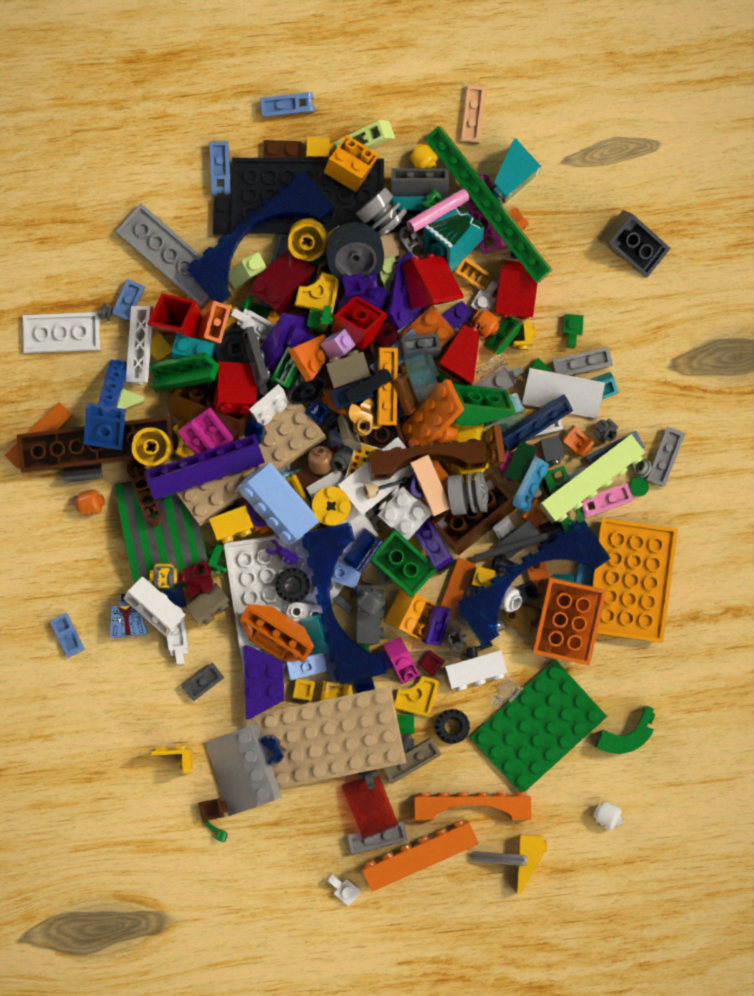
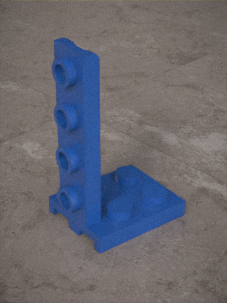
M110 360L98 403H87L83 444L122 450L126 409L118 408L126 380L127 362Z

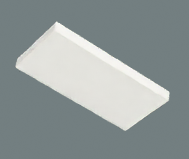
M99 312L22 315L24 354L100 351Z
M529 368L522 404L543 408L564 394L573 409L570 414L597 419L605 383Z
M397 437L382 450H391L394 447H401L403 449L406 447ZM366 462L337 486L347 494L352 505L362 516L400 485L381 489L376 497L367 499L363 491L364 484L374 483L377 486L402 480L403 477L409 478L413 473L411 465H408L395 473L390 479L371 481L368 462Z
M335 470L309 485L306 489L311 498H313L314 494L322 488H339L337 485L344 481L345 477L342 472ZM328 501V502L326 503V504L328 505L327 508H326L327 510H330V509H331V510H334V509H335V508H334V505H335L334 502L330 503V502ZM351 502L348 517L338 525H328L344 554L378 535L366 513L361 516Z

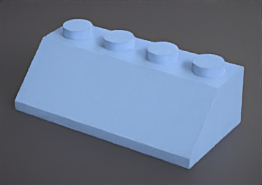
M271 462L248 474L237 487L241 495L252 505L254 510L259 513L286 546L297 541L319 523L314 512Z

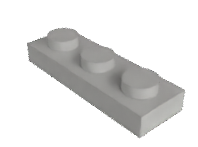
M609 347L552 360L555 373L568 376L613 365Z
M670 427L666 428L651 466V471L646 479L647 481L665 487L685 433Z
M403 821L347 835L352 855L408 841Z

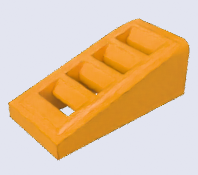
M465 258L452 272L461 280L484 292L491 280L493 281L495 278L468 258ZM463 264H465L466 267L463 270V272H461L460 269L462 268ZM470 268H472L473 271L471 272L469 277L466 276ZM479 272V276L477 277L476 281H474L473 278L475 277L476 273ZM483 276L487 277L481 286L479 283Z

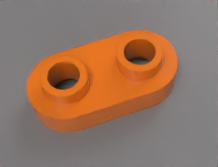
M533 556L526 563L529 579L533 581L538 594L545 593L549 574L543 558ZM534 562L539 563L538 569L533 568L532 564ZM540 580L545 582V586L542 588L538 586V581Z

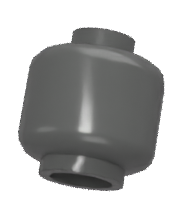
M376 587L374 589H364L357 598V609L367 617L377 615L385 605L384 593Z

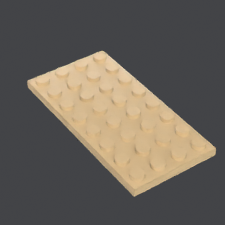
M260 395V396H257V402H258L259 400L262 399L261 395ZM289 402L282 412H277L267 425H262L261 427L254 422L252 417L245 434L240 439L256 434L265 463L242 470L239 473L224 476L221 479L206 482L203 485L188 488L182 492H176L200 526L242 497L237 487L248 474L270 462L277 471H280L326 439L325 434L302 404L296 405ZM176 454L171 455L163 465L180 460L181 458L176 456Z
M391 686L261 713L249 720H246V717H242L244 728L251 725H259L279 789L407 763Z

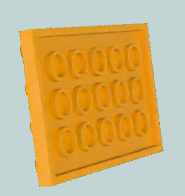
M601 518L592 586L607 591L597 634L663 643L678 533L677 528Z

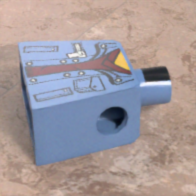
M119 594L120 606L112 607L110 638L148 634L144 617L124 600L126 594Z

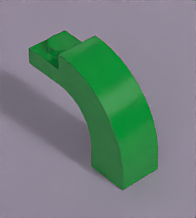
M644 707L636 728L629 734L619 736L602 730L595 748L609 753L622 754L641 747L647 742L654 729L647 727L648 723L652 724L654 720V708Z

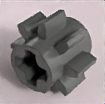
M610 418L607 421L601 419L596 423L593 434L602 443L605 440L610 442L617 436L616 429H618V426Z
M450 628L451 634H444L448 637L444 644L449 643L451 645L449 650H452L454 646L459 651L460 644H467L463 641L467 634L461 635V628L457 632ZM458 634V639L461 640L460 643L452 644L450 636Z

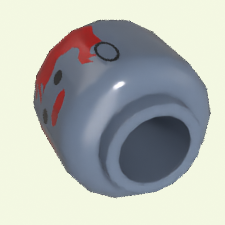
M339 426L331 429L327 440V447L336 454L346 446L343 444L340 436Z

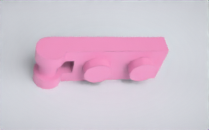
M624 483L600 492L590 500L585 498L581 501L583 504L581 506L583 518L586 519L634 501L628 484ZM593 502L595 509L589 510L588 503Z

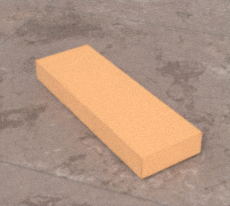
M467 85L460 142L479 144L486 87Z
M429 455L410 462L432 515L436 516L451 509Z

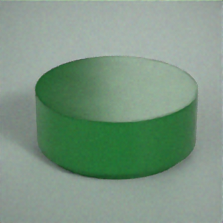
M640 477L633 479L629 486L630 492L637 497L644 496L649 490L648 481Z

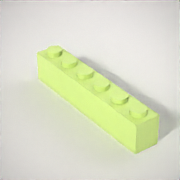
M632 434L538 506L551 523L555 521L562 522L568 517L566 514L568 511L579 509L583 505L581 501L585 498L592 499L598 494L596 491L601 486L606 488L613 482L611 478L615 475L620 477L628 471L626 468L632 463L634 466L643 459L641 455L645 451Z

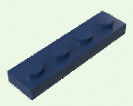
M564 394L504 432L502 439L506 449L511 452L518 447L520 441H528L571 413L573 409Z

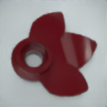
M199 561L194 566L185 567L177 577L178 581L187 583L188 597H195L201 591L209 594L213 588V579L210 576L211 567L204 561ZM204 568L205 572L200 574V570Z

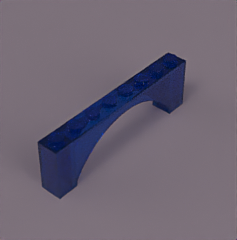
M305 172L301 175L299 173L291 179V184L287 187L285 185L276 192L277 195L273 199H266L261 204L262 208L258 211H252L244 223L239 222L232 228V233L228 236L226 234L217 241L218 244L214 248L209 247L203 252L204 256L199 260L195 259L188 265L187 272L211 301L224 303L232 296L229 291L228 281L233 255L243 238L256 226L276 217L293 215L307 216L321 222L334 211V206Z
M576 520L569 525L570 529L565 533L560 531L554 535L552 542L548 544L546 541L538 546L537 549L539 551L533 555L531 552L521 558L523 562L517 566L513 563L505 569L507 573L502 576L497 574L489 580L491 584L486 587L481 585L473 591L475 595L470 598L465 596L457 602L459 606L456 607V610L481 646H485L499 636L497 632V619L502 599L511 583L526 569L549 560H569L588 565L592 570H595L611 559L585 520L581 522Z
M351 522L305 533L302 543L304 549H308L307 564L309 568H312L314 574L311 576L313 587H317L318 591L316 601L318 606L321 605L323 613H320L322 624H326L327 632H325L327 644L330 643L332 651H329L331 662H335L336 670H334V676L336 681H339L341 685L386 674L387 670L383 654L376 655L355 643L339 625L331 605L330 586L334 568L347 546L351 542H355Z

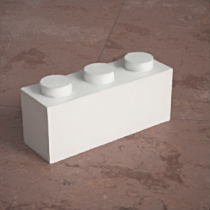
M143 576L127 591L124 597L128 604L166 637L182 622L186 615L179 606L174 605L164 593L158 591L153 583L146 580Z
M501 650L445 666L451 689L456 688V691L467 689V684L473 682L475 686L484 684L487 678L493 677V681L504 678V673H508Z

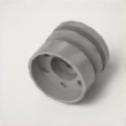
M386 187L373 196L356 213L363 223L372 219L374 223L371 225V228L375 229L379 226L380 229L377 233L380 237L396 227L407 212L405 208L398 212L395 211L401 205L399 202L392 206L389 204L394 196Z
M476 472L475 478L473 473H468L467 482H465L462 474L448 476V496L453 516L467 514L468 505L471 506L473 513L478 512V505L481 512H487L488 487L482 472Z

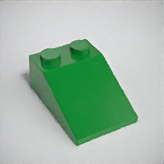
M453 383L464 408V411L454 420L455 424L475 426L515 415V408L506 389Z
M393 530L367 558L382 574L411 597L437 571L434 565L396 530Z

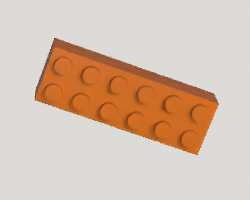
M464 819L454 823V827L449 830L445 827L436 831V835L431 838L427 835L418 839V844L411 846V843L400 847V852L394 854L391 851L382 855L383 859L376 862L373 859L364 863L365 867L362 868L371 892L478 845V840L470 822H465Z

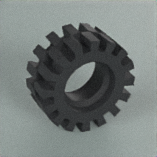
M298 568L284 569L276 578V592L284 601L290 603L299 602L309 593V578L304 571ZM289 578L299 580L300 588L297 592L291 593L286 590L285 583Z
M448 709L443 711L436 719L435 730L442 741L456 744L468 736L470 722L462 711ZM449 719H456L460 723V730L455 734H450L445 729V723Z

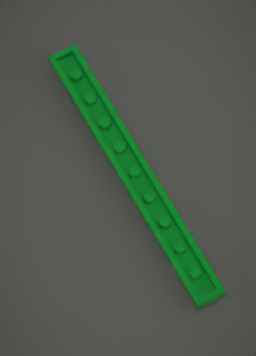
M437 126L425 138L446 167L449 168V171L463 189L467 191L470 198L535 282L540 283L553 271L444 129L441 126Z

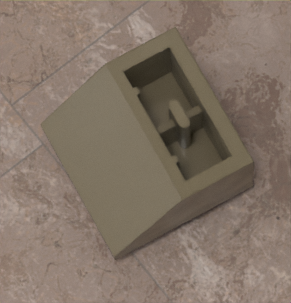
M356 350L348 353L346 358L340 359L339 356L329 360L326 367L334 390L370 376L363 352L359 353Z
M214 583L209 594L203 592L189 603L186 608L198 624L202 625L204 623L208 625L215 619L213 615L218 611L223 613L230 607L228 603L231 600L220 586Z

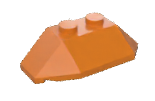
M248 604L239 619L249 640L281 661L305 662L314 647L304 626L272 606Z

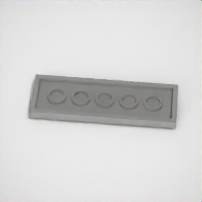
M141 203L116 230L118 235L190 298L196 300L201 307L227 279Z

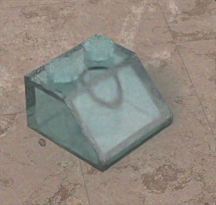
M426 349L403 356L412 387L420 405L433 393L438 385L436 376H439L432 354L428 355Z

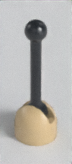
M403 477L402 480L377 486L374 483L364 484L363 491L365 497L371 499L376 497L381 489L402 483L408 484L409 478Z

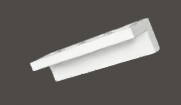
M131 306L126 382L136 385L148 383L152 328L147 323L153 312V306Z

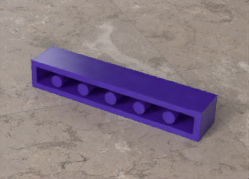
M256 434L147 470L145 473L155 500L176 492H182L194 486L203 485L215 479H221L233 473H239L251 467H257L265 463Z

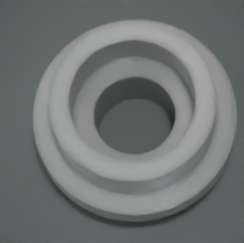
M642 459L634 465L633 471L635 475L640 478L646 477L651 471L650 461Z

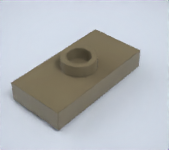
M341 414L337 420L343 444L358 452L362 447L359 435L353 429L354 423L351 419Z

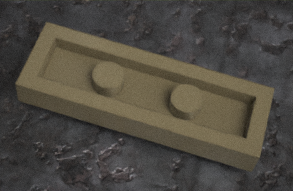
M431 738L405 753L407 763L385 767L383 770L391 784L442 754Z

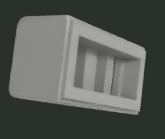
M506 516L493 526L491 531L500 541L514 531V526L510 518Z

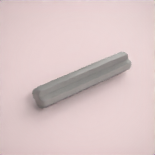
M474 851L472 853V861L525 866L527 864V856Z

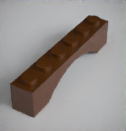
M469 439L467 442L451 441L448 444L432 443L429 446L413 445L410 448L403 449L401 447H394L391 450L385 451L376 449L369 452L367 458L371 481L390 479L395 473L410 465V462L425 455H429L430 460L449 462L464 470L484 469L487 464L484 440Z

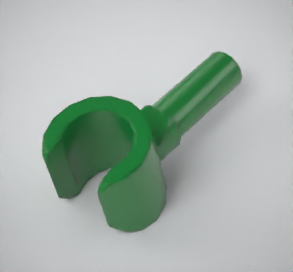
M208 821L204 822L205 826L217 833L216 840L226 841L228 836L226 831L218 829Z

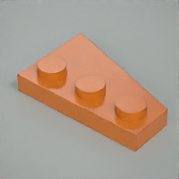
M326 334L319 335L305 343L288 349L289 354L306 382L313 380L328 359V356L320 346L327 338Z

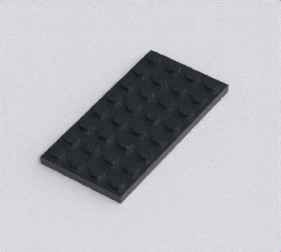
M232 158L231 233L289 234L292 225L305 218H313L321 223L326 231V235L338 225L342 226L350 222L363 223L356 213L384 188V158H377L366 179L356 192L324 173L329 158ZM371 219L370 221L364 224L371 226L374 223V221ZM378 226L374 230L377 232L380 227Z

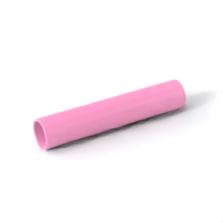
M461 189L408 220V229L415 233L469 201L467 191Z

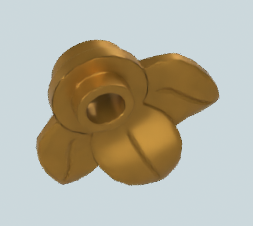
M372 398L366 399L360 406L351 404L348 411L349 418L354 423L353 429L360 436L368 435L372 429H378L382 426L376 425L377 412H375ZM360 423L365 424L364 430L360 429Z
M522 599V604L517 610L503 612L502 620L505 625L514 627L520 633L532 632L530 622L540 615V610L534 606L527 605V603L525 604ZM513 614L515 618L510 619L508 616Z

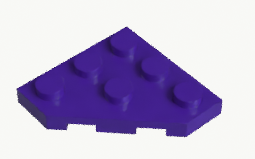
M411 252L404 254L393 264L395 272L390 286L389 296H391L390 306L387 308V316L395 330L402 329L430 307L411 309L402 266L403 263L409 262V258L413 257Z

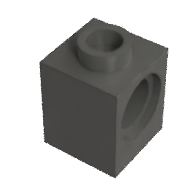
M560 436L540 439L539 442L544 461L549 463L550 466L561 463V460L564 459Z

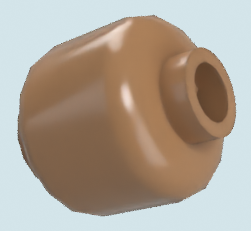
M322 446L313 448L308 454L310 470L318 475L329 473L333 469L331 466L332 451Z

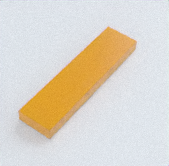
M378 348L377 374L379 370L384 368L389 370L394 380L397 378L398 348ZM393 381L377 389L376 425L396 426L397 392Z

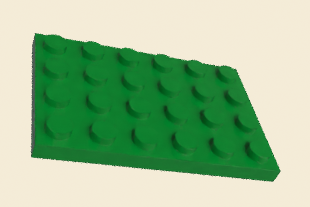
M555 659L470 738L519 792H525L608 716Z

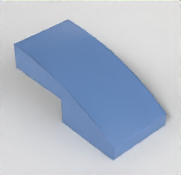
M68 613L50 621L67 658L85 650Z

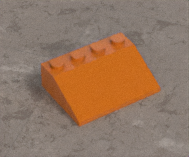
M548 576L532 653L590 666L607 590Z

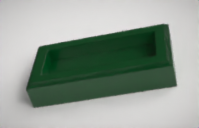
M520 441L504 476L521 484L538 448Z

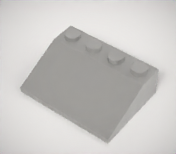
M258 724L205 742L223 799L227 804L229 816L282 798Z

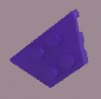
M244 645L246 720H249L284 701L283 661L248 645Z

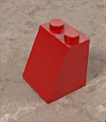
M435 254L424 256L425 259L417 256L409 258V262L402 264L411 309L444 304L464 298L444 256L436 257Z
M501 259L495 313L499 314V316L510 317V315H514L520 319L533 318L538 283L535 282L520 261Z
M161 293L147 324L165 336L176 338V334L196 338L202 316L196 300Z
M470 324L462 326L439 362L438 367L465 385H473L480 339V334L477 333L478 329Z
M218 361L219 368L215 381L211 382L215 411H221L222 413L234 412L243 415L251 414L249 409L257 403L256 382L251 365Z

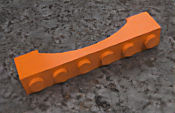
M419 792L418 796H414V820H434V816L444 810L471 804L486 805L500 809L510 814L511 820H531V796H527V792H515V796H507V792H496V796H488V792H476V796H469V792H457V796H449V792H438V796H430V792Z

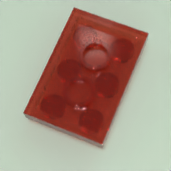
M380 776L373 778L376 788L369 790L366 780L360 781L359 778L341 785L363 840L399 826Z

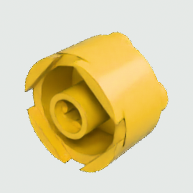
M305 218L295 222L288 236V248L291 254L305 261H313L319 258L325 250L327 240L323 225L313 218ZM305 237L311 238V241H310V242H308L307 240L304 241V238H305Z
M144 428L134 436L132 453L135 459L142 465L152 468L159 467L170 458L172 444L169 437L162 430ZM150 443L157 445L154 452L148 451Z
M337 487L322 488L312 498L311 510L318 521L324 525H338L350 513L351 504L349 497L343 490ZM328 501H329L330 503H332V502L335 503V505H334V508H335V509H334V510H331V509H330V510H327V509H326L327 506H328L326 503H327Z

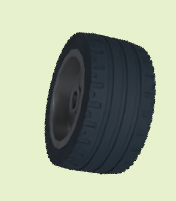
M358 222L346 223L333 230L327 239L325 252L328 267L331 273L342 282L343 276L362 273L364 278L371 273H376L377 275L382 269L384 263L383 244L380 236L371 226Z

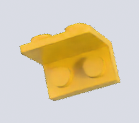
M188 745L175 746V750H169V746L155 747V751H151V755L182 754V757L179 758V769H183V773L194 772L193 749H188Z

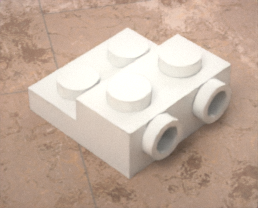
M405 485L401 488L398 486L391 493L393 498L389 502L385 501L378 508L381 511L378 516L391 528H395L404 538L409 540L432 513L429 506L419 497H414Z

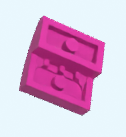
M211 407L177 431L195 454L227 444L234 438Z

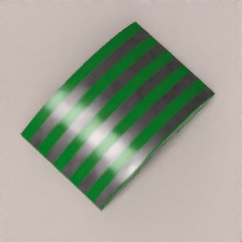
M131 481L115 484L121 525L134 584L142 576L150 581V570H154L155 564L158 563L172 564L174 568H177V577L187 566H194L199 561L209 563L202 527L197 523L177 493L157 499L163 521L160 525L152 527L145 520ZM140 482L138 483L137 488L144 489L147 486V483ZM150 497L145 498L142 503L149 505L153 499ZM150 510L152 519H156L154 511ZM204 568L200 570V574L205 572ZM177 580V584H174L172 588L157 590L163 592L187 587V583Z

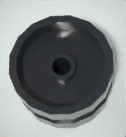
M231 328L224 331L222 342L215 345V353L219 361L250 364L242 338L244 329ZM239 348L241 352L234 354V349Z
M298 369L289 388L283 385L281 387L284 389L288 401L291 404L298 405L309 402L319 396L326 386V380L322 373L318 371L313 380L306 382Z

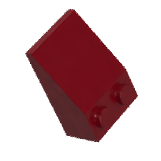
M287 249L258 275L248 291L282 315V313H287L295 302L299 286L305 287L317 269L306 261L294 257L290 250Z

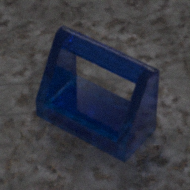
M364 527L343 557V560L362 574L382 545V539Z

